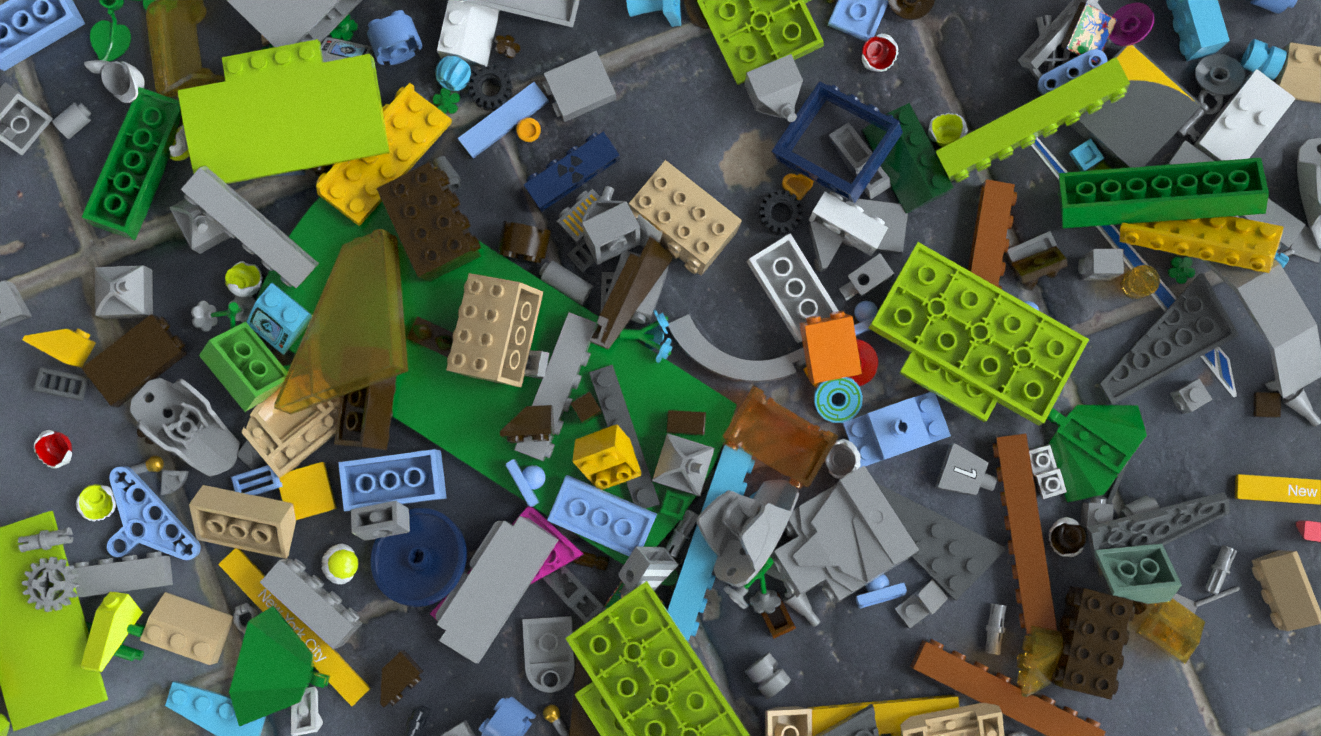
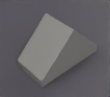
M813 221L810 222L808 228L820 272H823L827 269L844 238L818 222Z

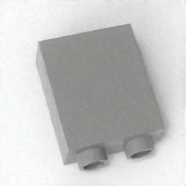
M362 0L227 1L274 47L316 39L321 43Z

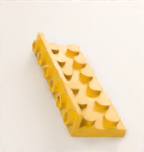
M411 83L405 88L401 87L390 105L386 104L382 108L390 153L332 164L330 171L327 174L323 173L316 182L318 195L358 226L382 202L376 188L408 173L452 123L450 117L415 92L414 85Z
M1234 216L1131 224L1122 223L1120 227V242L1270 273L1284 226Z

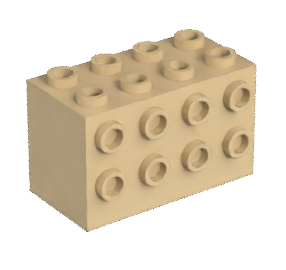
M666 160L629 203V207L636 220L638 215H641L662 233L659 243L667 248L666 251L672 255V258L681 259L685 263L684 266L691 273H698L701 276L736 235L742 222L740 218Z
M469 273L464 285V296L458 311L459 318L453 333V343L447 358L448 365L446 370L472 378L521 388L543 291L516 281Z

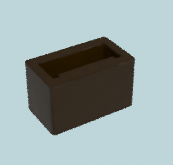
M590 392L571 402L572 407L583 424L602 414L601 409Z
M668 410L666 433L704 436L706 412Z

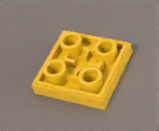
M324 462L290 471L279 478L283 486L279 488L282 501L293 503L296 521L337 509Z

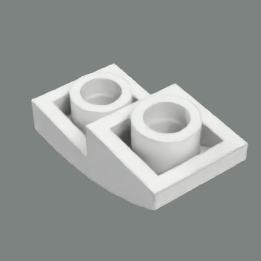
M1046 444L1030 449L1033 477L1042 499L1067 492L1061 471L1056 466L1051 446Z

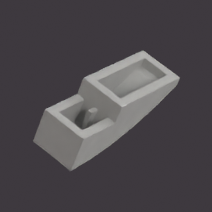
M848 122L829 134V138L854 178H856L872 155V151ZM879 167L864 189L870 200L891 187L890 178L881 167Z

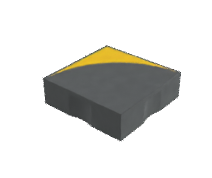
M1134 44L1124 46L1113 57H1117L1130 82L1127 93L1124 94L1125 97L1114 103H1111L1110 100L1102 105V109L1093 114L1083 113L1079 117V121L1070 125L1084 139H1092L1103 156L1117 169L1144 167L1202 105Z

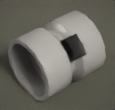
M770 652L764 654L745 670L751 681L759 684L758 689L766 700L777 694L791 681L783 669L777 668L778 663Z

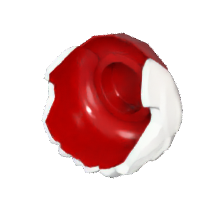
M887 34L870 37L862 47V63L864 67L875 72H883L887 68L890 69L899 54L897 43Z
M46 430L41 432L34 442V452L37 453L38 459L42 460L43 464H47L48 467L59 468L70 462L72 443L63 433Z

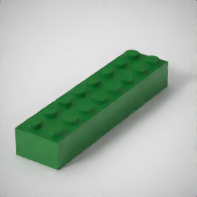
M1261 158L1059 173V201L1063 228L1266 214L1269 196Z

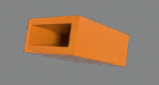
M836 311L830 313V317L821 319V316H811L806 318V322L799 323L808 378L811 382L815 384L862 374L853 316L845 314L844 311Z

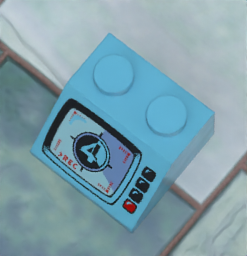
M271 283L255 302L247 323L282 354H285L315 317L282 289Z

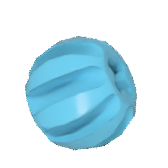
M457 56L444 57L437 64L435 70L436 79L439 84L451 91L462 90L470 81V66Z

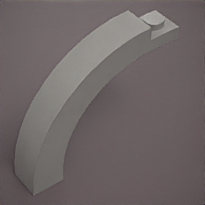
M689 314L669 323V326H667L673 339L689 358L709 372L730 380L749 383L771 382L794 375L796 370L793 364L796 363L798 367L806 364L804 348L780 358L764 361L744 360L730 356L715 348L701 335Z

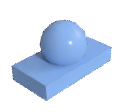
M861 301L855 307V318L860 322L854 325L856 336L870 330L868 327L878 311L877 306L871 301Z
M515 459L506 463V467L528 506L533 507L540 503L533 490L540 488L545 482V473L542 468L537 465H531L522 472Z
M883 574L865 585L869 593L858 595L856 603L858 608L861 609L903 597L907 591L905 583L890 586L887 576Z

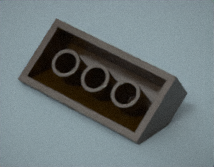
M347 348L335 445L387 450L390 437V421L393 415V398L396 391V376L399 368V352L378 348Z

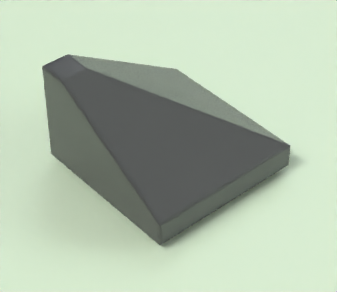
M248 440L237 453V456L251 470L257 469L265 461Z

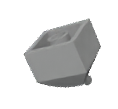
M791 54L746 73L744 86L755 111L774 117L787 118L789 122L796 120L797 116L794 113V107L803 79Z
M5 82L0 88V140L23 155L53 118Z
M605 186L602 196H599L598 200L588 207L582 220L584 241L597 265L641 244L640 225L626 201H612L611 197L614 189L609 186Z
M184 199L169 207L191 249L201 254L230 238L223 231L224 226L218 221L213 222L203 213L205 210L198 204L195 206L187 199Z
M144 265L95 267V316L103 319L146 318L153 314L152 269Z
M667 433L652 482L700 496L715 448Z

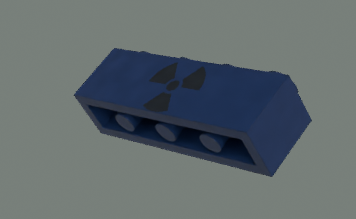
M604 131L600 134L596 132L590 135L585 140L587 143L581 147H572L566 152L567 156L561 160L555 159L546 165V170L540 174L538 172L533 173L526 179L527 182L523 185L541 212L620 161L619 153Z

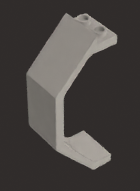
M1274 259L1270 273L1202 260L1234 290L1268 345L1275 374V380L1265 383L1269 392L1278 390L1284 399L1321 377V346L1317 324L1279 262Z

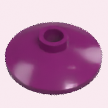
M1131 3L1121 7L1112 15L1118 20L1109 39L1118 46H1131L1143 40L1149 34L1154 24L1152 10L1143 3Z

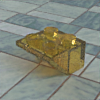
M1172 598L1169 602L1156 603L1136 633L1175 661L1186 664L1200 643L1205 621Z
M1032 626L1029 636H1024L1022 646L1024 651L1023 654L1019 653L1017 658V668H1020L1017 684L1021 686L1022 697H1028L1051 684L1063 649L1061 631Z

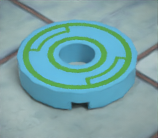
M850 377L820 382L814 392V403L817 412L824 419L832 423H843L851 420L858 414L862 406L863 395L860 387ZM835 393H842L845 395L843 403L837 405L832 403V396Z

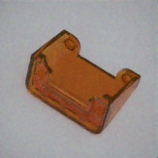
M753 385L723 435V438L726 440L724 444L734 451L738 449L743 450L788 477V483L801 490L802 487L809 488L839 436L829 430L827 432L822 429L819 431L820 427L818 425L811 424L773 401V398L765 399L767 396L763 394L764 391Z

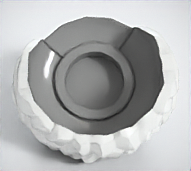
M846 439L835 441L825 456L829 473L837 479L846 477L861 466V454L852 442Z

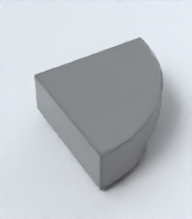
M162 470L161 495L178 491L186 482L188 471Z

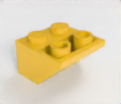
M617 424L575 440L573 463L596 488L603 490L641 476V470L631 440Z

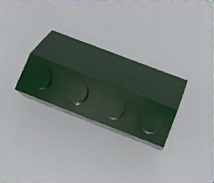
M910 103L887 113L900 121L903 133L880 166L890 178L891 189L905 214L947 195L954 188ZM873 124L861 130L872 152H874L887 133Z

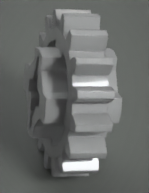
M50 557L48 561L47 558L40 559V565L38 563L31 564L33 571L25 572L29 579L22 582L23 585L28 586L23 595L30 594L31 597L27 601L29 604L37 602L35 609L38 610L44 607L45 612H50L53 608L55 611L62 610V604L65 606L71 604L69 597H77L73 589L80 587V584L74 583V579L78 578L79 574L71 573L74 566H65L67 560L60 559L58 561L57 557ZM43 571V575L40 578H38L40 573ZM49 581L54 583L53 587L48 586ZM64 590V593L59 597V593Z

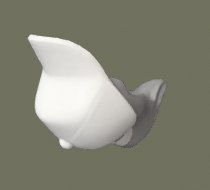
M94 60L84 62L85 67L89 71L101 74L105 88L124 103H130L138 96V88H144L143 75L134 66L124 61Z

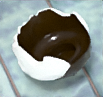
M1068 517L1058 519L1050 528V533L1048 534L1049 541L1051 542L1050 546L1053 547L1054 552L1063 557L1079 555L1087 540V533L1084 527L1076 520Z

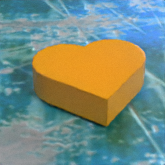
M790 173L784 176L782 180L784 191H790L789 194L791 195L795 194L797 196L796 199L800 201L813 185V180L802 174L795 175Z

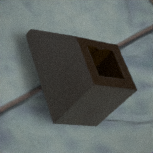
M405 650L400 651L382 668L380 704L383 708L389 703L393 707L404 697L401 694L407 687L412 689L422 680L419 675L424 671Z

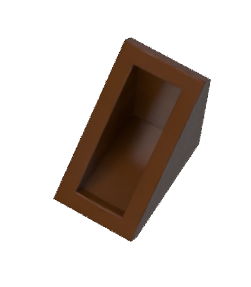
M782 599L781 604L775 607L773 613H761L773 639L796 629Z

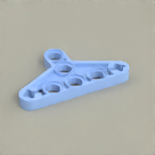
M120 466L111 471L109 476L123 527L107 543V551L113 557L125 556L139 543L183 560H191L199 555L201 550L199 541L130 467ZM118 472H126L127 475L125 476V480L128 483H133L135 481L136 484L129 487V485L125 481L119 482L118 479L120 475L118 474ZM136 488L142 489L145 493V497L141 502L133 498V491ZM153 506H157L161 510V517L158 520L151 518L149 514L150 508ZM136 522L143 526L144 530L141 536H136L132 533V525ZM169 524H174L178 529V534L174 538L166 534V527ZM184 535L183 543H177L175 546L173 542L179 540ZM117 539L123 540L126 545L125 550L121 553L114 549V542ZM184 544H192L191 551L193 553L189 552L186 554L184 552L186 548Z

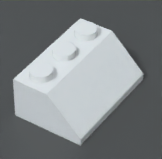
M448 0L437 48L440 58L457 56L467 64L480 67L485 65L487 67L500 10L460 0Z
M824 192L814 208L809 221L818 222L844 238L843 241L872 256L888 229L884 225L885 222L876 216L871 218L863 213L864 210L855 204H851V206L842 201L843 198L834 192H830V194Z

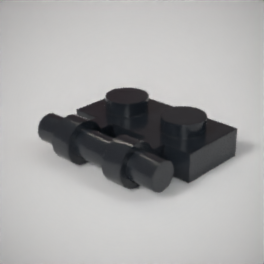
M423 705L418 709L414 708L411 717L407 719V729L403 736H421L431 709Z

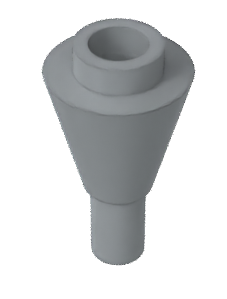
M1303 388L1282 400L1284 404L1300 415L1305 416L1313 427L1321 423L1320 418L1314 413Z
M788 590L784 592L783 602L802 616H805L812 627L817 626L821 622L811 610L812 607L806 593L796 598L794 593L790 594Z

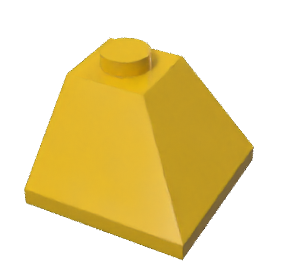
M79 328L76 331L61 329L25 335L22 339L61 362L80 368L83 367L96 342L89 339L91 336L89 333Z

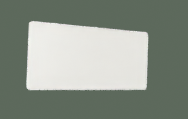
M638 215L640 245L645 247L649 237L654 238L659 243L662 233L641 215Z

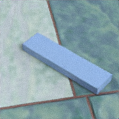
M533 82L460 136L458 140L471 157L475 158L514 129L522 118L530 117L549 103V100L536 83Z

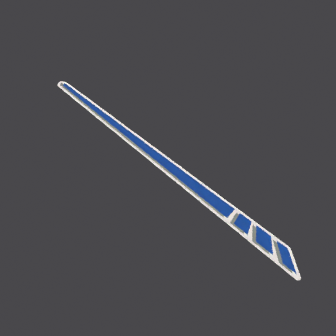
M1037 137L1035 143L1031 146L1059 180V173L1068 172ZM1114 225L1096 226L1114 249H1123V261L1165 312L1177 299L1175 295L1130 244L1120 242V232ZM1220 347L1202 355L1201 358L1229 393L1236 397L1237 393L1228 356Z

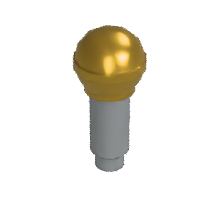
M151 456L146 462L131 466V469L137 475L147 471L159 472L164 467V461L159 456Z
M556 705L546 706L543 710L544 718L554 725L560 736H570L569 730L560 718L559 708Z

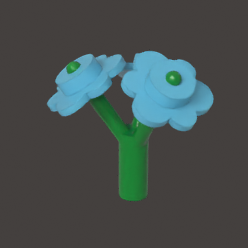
M653 310L657 321L648 324L640 330L623 329L618 337L619 339L641 340L645 342V346L650 350H659L656 357V362L659 363L662 358L667 359L671 355L673 347L670 346L672 341L670 338H667L662 346L660 345L664 339V333L660 331V325L665 334H668L665 328L669 326L668 317L664 316L663 312L658 314L656 310Z

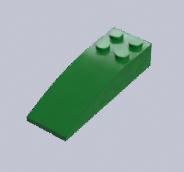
M141 87L138 88V96L132 101L83 212L82 218L90 225L134 241L136 240L164 173L170 155L169 148L174 143L182 115L178 100Z

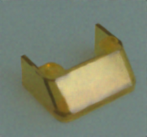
M155 0L147 8V28L155 88L158 94L173 97L178 96V90L225 81V76L214 75L210 68H202L196 25L206 15L203 0Z

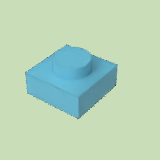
M1092 139L1087 140L1069 153L1080 171H1086L1104 159Z

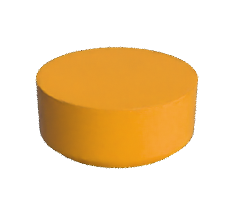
M525 117L517 123L516 133L523 141L533 142L539 137L541 127L535 119Z

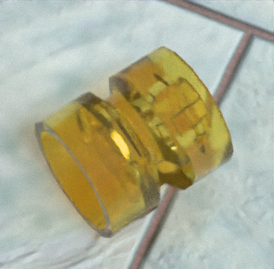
M1139 265L1125 272L1120 282L1121 290L1128 298L1142 299L1155 293L1159 287L1160 278L1157 271L1151 266Z

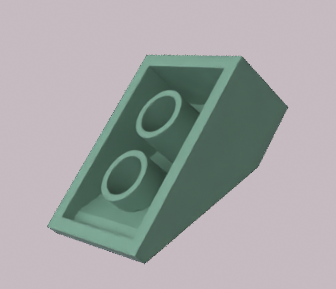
M1163 544L1095 550L1094 552L1114 596L1147 604L1169 602L1182 586Z

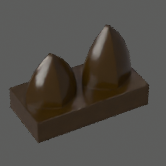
M1057 246L1011 263L1012 270L1019 278L1021 284L1030 291H1033L1039 277L1045 275L1054 279L1060 269L1068 266L1067 258Z
M417 316L407 339L448 358L452 348L453 333Z

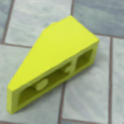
M110 591L96 610L81 663L82 669L102 672L128 635V625H135L143 612L129 594Z

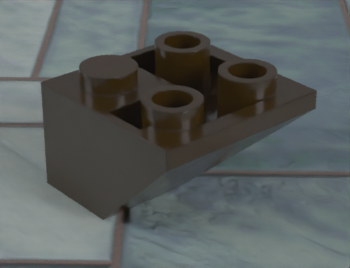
M526 406L500 431V436L507 439L509 443H523L524 438H532L534 442L549 441V437L555 436L553 406Z

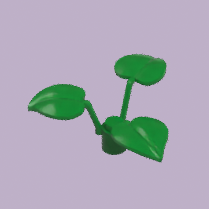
M99 0L102 6L108 8V14H110L112 23L106 20L97 22L90 32V42L99 60L109 62L116 60L130 46V30L125 25H117V19L114 11L122 8L124 0ZM143 0V7L153 15H164L171 11L177 0Z

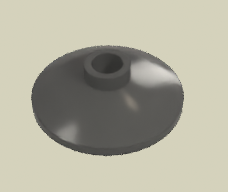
M1213 54L1203 58L1198 63L1195 70V78L1199 86L1205 91L1215 95H1228L1236 92L1242 86L1245 72L1242 65L1236 59L1228 55Z

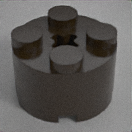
M503 221L498 250H501L500 255L518 259V255L521 254L524 255L523 260L541 263L542 259L546 258L551 231L544 229L543 232L538 227Z

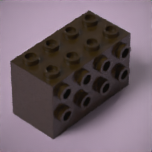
M430 162L376 188L417 276L428 282L481 257L479 253L481 245L475 235L472 236L468 229L471 227L467 216L462 214L458 208L461 203L456 193H452L448 187L450 180L444 170L441 171L439 166L435 167Z
M1070 586L1065 598L1064 614L1060 621V632L1054 648L1055 654L1049 670L1048 682L1065 689L1112 700L1113 695H1116L1118 691L1119 681L1116 680L1118 670H1121L1124 664L1122 651L1123 646H1126L1129 640L1128 624L1129 621H1132L1135 613V607L1132 606L1133 600Z

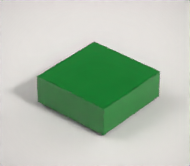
M667 490L659 513L683 520L690 497Z

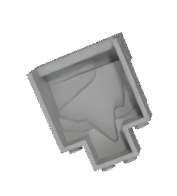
M862 466L840 479L833 487L793 510L784 529L787 536H792L793 540L776 549L770 556L774 561L772 565L777 573L781 572L785 579L784 585L790 594L794 593L797 598L821 583L825 597L836 604L903 563L918 552L919 549L866 467Z

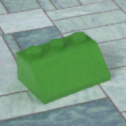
M247 322L210 339L199 355L245 412L265 401L291 379L289 373Z

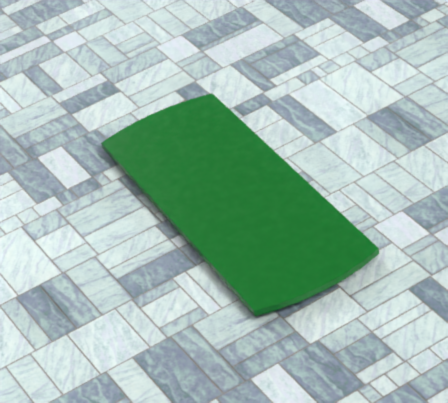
M319 197L289 235L292 241L319 263L318 266L297 288L287 286L280 279L281 275L278 272L269 270L257 297L258 299L268 286L273 283L315 317L289 350L340 383L343 382L347 348H378L399 352V368L396 376L392 416L524 501L525 499L506 467V463L515 459L522 472L531 465L541 467L545 473V482L540 488L533 490L540 502L533 507L547 516L550 515L566 475L594 486L573 463V454L576 439L608 428L603 412L583 424L571 405L569 411H564L561 417V421H564L560 434H555L552 440V444H555L551 457H546L544 461L516 451L517 443L507 442V439L500 436V431L526 406H532L542 379L524 376L522 387L520 388L447 371V357L407 339L417 316L454 333L459 318V307L464 296V285L469 273L516 281L543 291L530 350L549 353L548 364L569 312L596 323L599 317L480 241L481 249H479L481 257L428 282L417 276L383 202L358 226L322 197ZM617 337L609 349L590 343L587 351L591 353L586 367L581 366L578 374L582 376L577 390L572 389L570 398L575 401L590 392L601 409L589 372L613 365L652 480L667 435L668 410L706 412L704 436L671 434L715 448L705 477L706 480L727 437L737 404L668 360L662 358L657 363L656 357L658 354L635 339H619ZM627 482L603 489V491L633 503ZM653 482L660 504L647 508V510L656 513L657 516L643 547H657L679 521V519L659 513L667 490L690 497L686 510L696 495ZM577 534L623 565L629 558L625 554Z

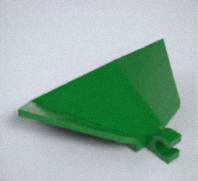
M1076 405L1067 417L1054 408L1051 409L1047 420L1058 425L1059 428L1048 444L1051 446L1056 466L1062 474L1067 491L1064 493L1066 502L1102 496L1114 482L1147 436L1138 405Z
M274 606L252 618L247 624L229 690L239 727L300 703L309 683L324 688L329 683V675L313 671L314 654Z

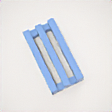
M269 465L231 477L235 492L240 493L242 489L273 480L274 484L244 493L254 496L283 487L279 477ZM267 471L271 472L269 476L239 485V480Z

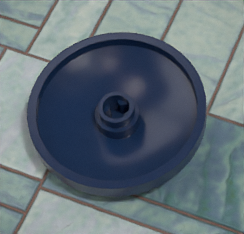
M417 508L409 510L410 532L377 538L371 553V570L378 588L391 600L409 607L431 605L447 596L458 584L464 572L467 558L466 543L458 526L450 518L438 511Z

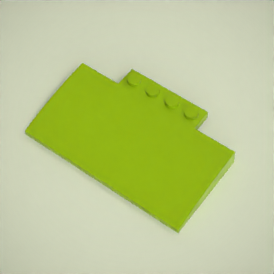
M697 0L737 85L745 82L746 73L790 54L796 60L824 46V41L805 4L811 0Z
M318 39L222 57L225 75L224 82L178 90L193 173L195 174L200 167L206 166L226 184L390 153L375 62L371 54L323 62L320 41Z
M917 242L868 327L870 330L910 352L899 374L983 422L987 421L998 402L1038 426L1046 421L1089 341L1088 338Z
M53 511L0 527V686L13 731L108 700L101 673L85 670L81 667L89 632L78 595L73 598L69 597L71 604L67 606L62 604V610L55 611L53 608L50 612H45L44 607L38 610L35 609L37 602L29 604L27 601L31 597L30 594L23 595L28 586L23 585L22 582L28 581L29 577L25 575V572L33 571L32 563L40 565V559L47 558L49 561L50 557H57L58 561L60 559L67 560L63 544L52 546L48 550L40 548L23 553L18 546L23 545V542L18 543L19 537L40 534V531L48 530L49 532L58 530ZM43 571L40 573L38 578H40L43 575ZM49 581L48 586L53 587L54 583ZM64 590L59 593V597L64 593Z
M648 581L565 638L593 681L577 692L575 696L601 736H750Z

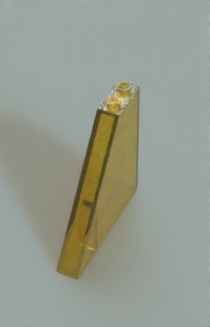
M377 229L366 236L355 238L353 241L342 246L274 403L275 409L291 415L408 371L398 240L396 236L386 230Z

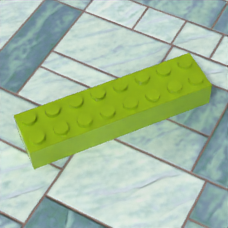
M1117 57L944 146L937 150L936 154L950 181L955 180L956 183H959L969 177V172L975 169L980 172L990 167L992 160L998 157L1000 161L1013 155L1014 149L1020 146L1022 149H1025L1034 144L1037 137L1043 135L1046 138L1058 131L1057 128H1059L1058 126L1064 123L1066 126L1072 125L1080 120L1079 117L1083 113L1093 114L1102 109V105L1110 100L1111 103L1122 99L1125 97L1124 94L1127 93L1130 82Z

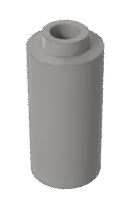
M551 261L550 264L546 262L539 272L541 281L581 306L585 303L594 287L555 261Z

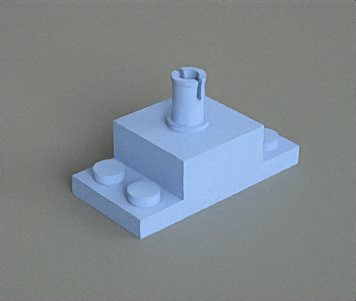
M932 392L912 397L842 423L848 441L852 442L861 454V466L859 468L951 436L936 394Z

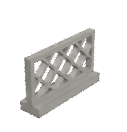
M1072 0L1018 59L1021 66L1028 68L1038 81L1042 74L1037 68L1044 61H1049V72L1054 69L1055 61H1063L1064 64L1076 58H1070V52L1065 49L1063 58H1055L1056 47L1062 44L1080 2L1088 3L1103 11L1097 3L1099 0ZM1108 39L1104 50L1112 43L1110 39ZM1075 71V72H1074L1073 74H1071L1070 76H1071V77H1076L1077 71ZM1053 80L1047 81L1049 88H1053Z

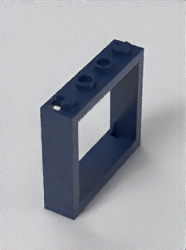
M819 81L796 114V120L790 123L771 152L778 162L845 199L856 203L903 131L900 121L894 119L893 115L887 114L886 116L880 113L879 109L874 105L861 103L853 94L848 93L846 95L840 92L839 88L835 85H826ZM826 100L887 132L852 184L792 152Z

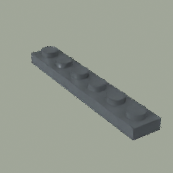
M613 365L589 372L607 426L610 427L617 424L631 440L641 470L640 477L626 481L633 503L645 509L659 505L660 503Z

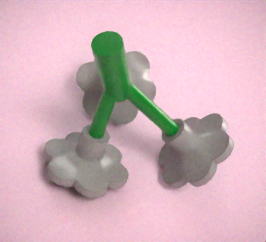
M235 296V299L229 303L227 310L216 312L214 305H209L206 301H200L191 310V314L194 317L193 325L201 328L202 331H210L211 327L217 324V317L227 316L230 318V329L236 327L235 321L247 322L256 300L254 297Z
M769 557L748 584L738 587L736 590L727 585L723 588L724 591L735 603L745 609L748 607V604L744 601L743 596L758 578L760 579L761 590L757 591L755 596L750 598V604L754 607L756 613H773L775 607L781 604V599L777 596L776 591L766 589L764 574L773 565V559Z

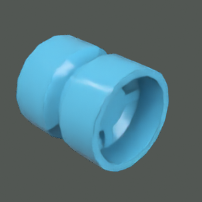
M1253 39L1245 50L1241 65L1243 69L1251 72L1257 69L1268 78L1274 80L1284 65L1287 51L1275 46L1268 48L1267 43Z

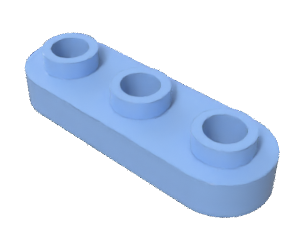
M1098 49L1090 50L1043 74L1037 83L1038 91L1044 95L1098 67L1092 65L1091 59L1093 57L1099 59L1098 66L1106 63L1107 57L1105 53ZM1071 68L1077 71L1076 77L1069 75ZM1048 80H1053L1055 82L1054 88H1049L1047 86Z

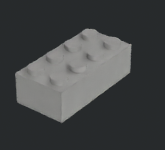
M298 559L279 560L260 583L332 649L343 646L363 624L358 620L360 615L350 607L347 610L341 604L342 599L333 591L327 592L323 588L324 583L317 576L313 575L311 577L304 571L306 566Z

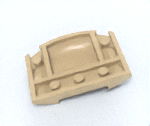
M314 372L315 375L298 376L286 382L265 401L254 408L250 414L246 429L243 427L242 434L279 478L300 465V462L336 434L340 395L320 372Z

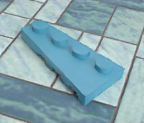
M178 681L172 682L165 705L216 736H261L266 719L265 716L239 727L230 696Z

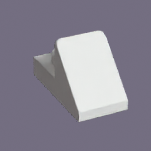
M316 687L306 688L301 702L291 706L292 736L317 732L323 725V721L318 713V691Z

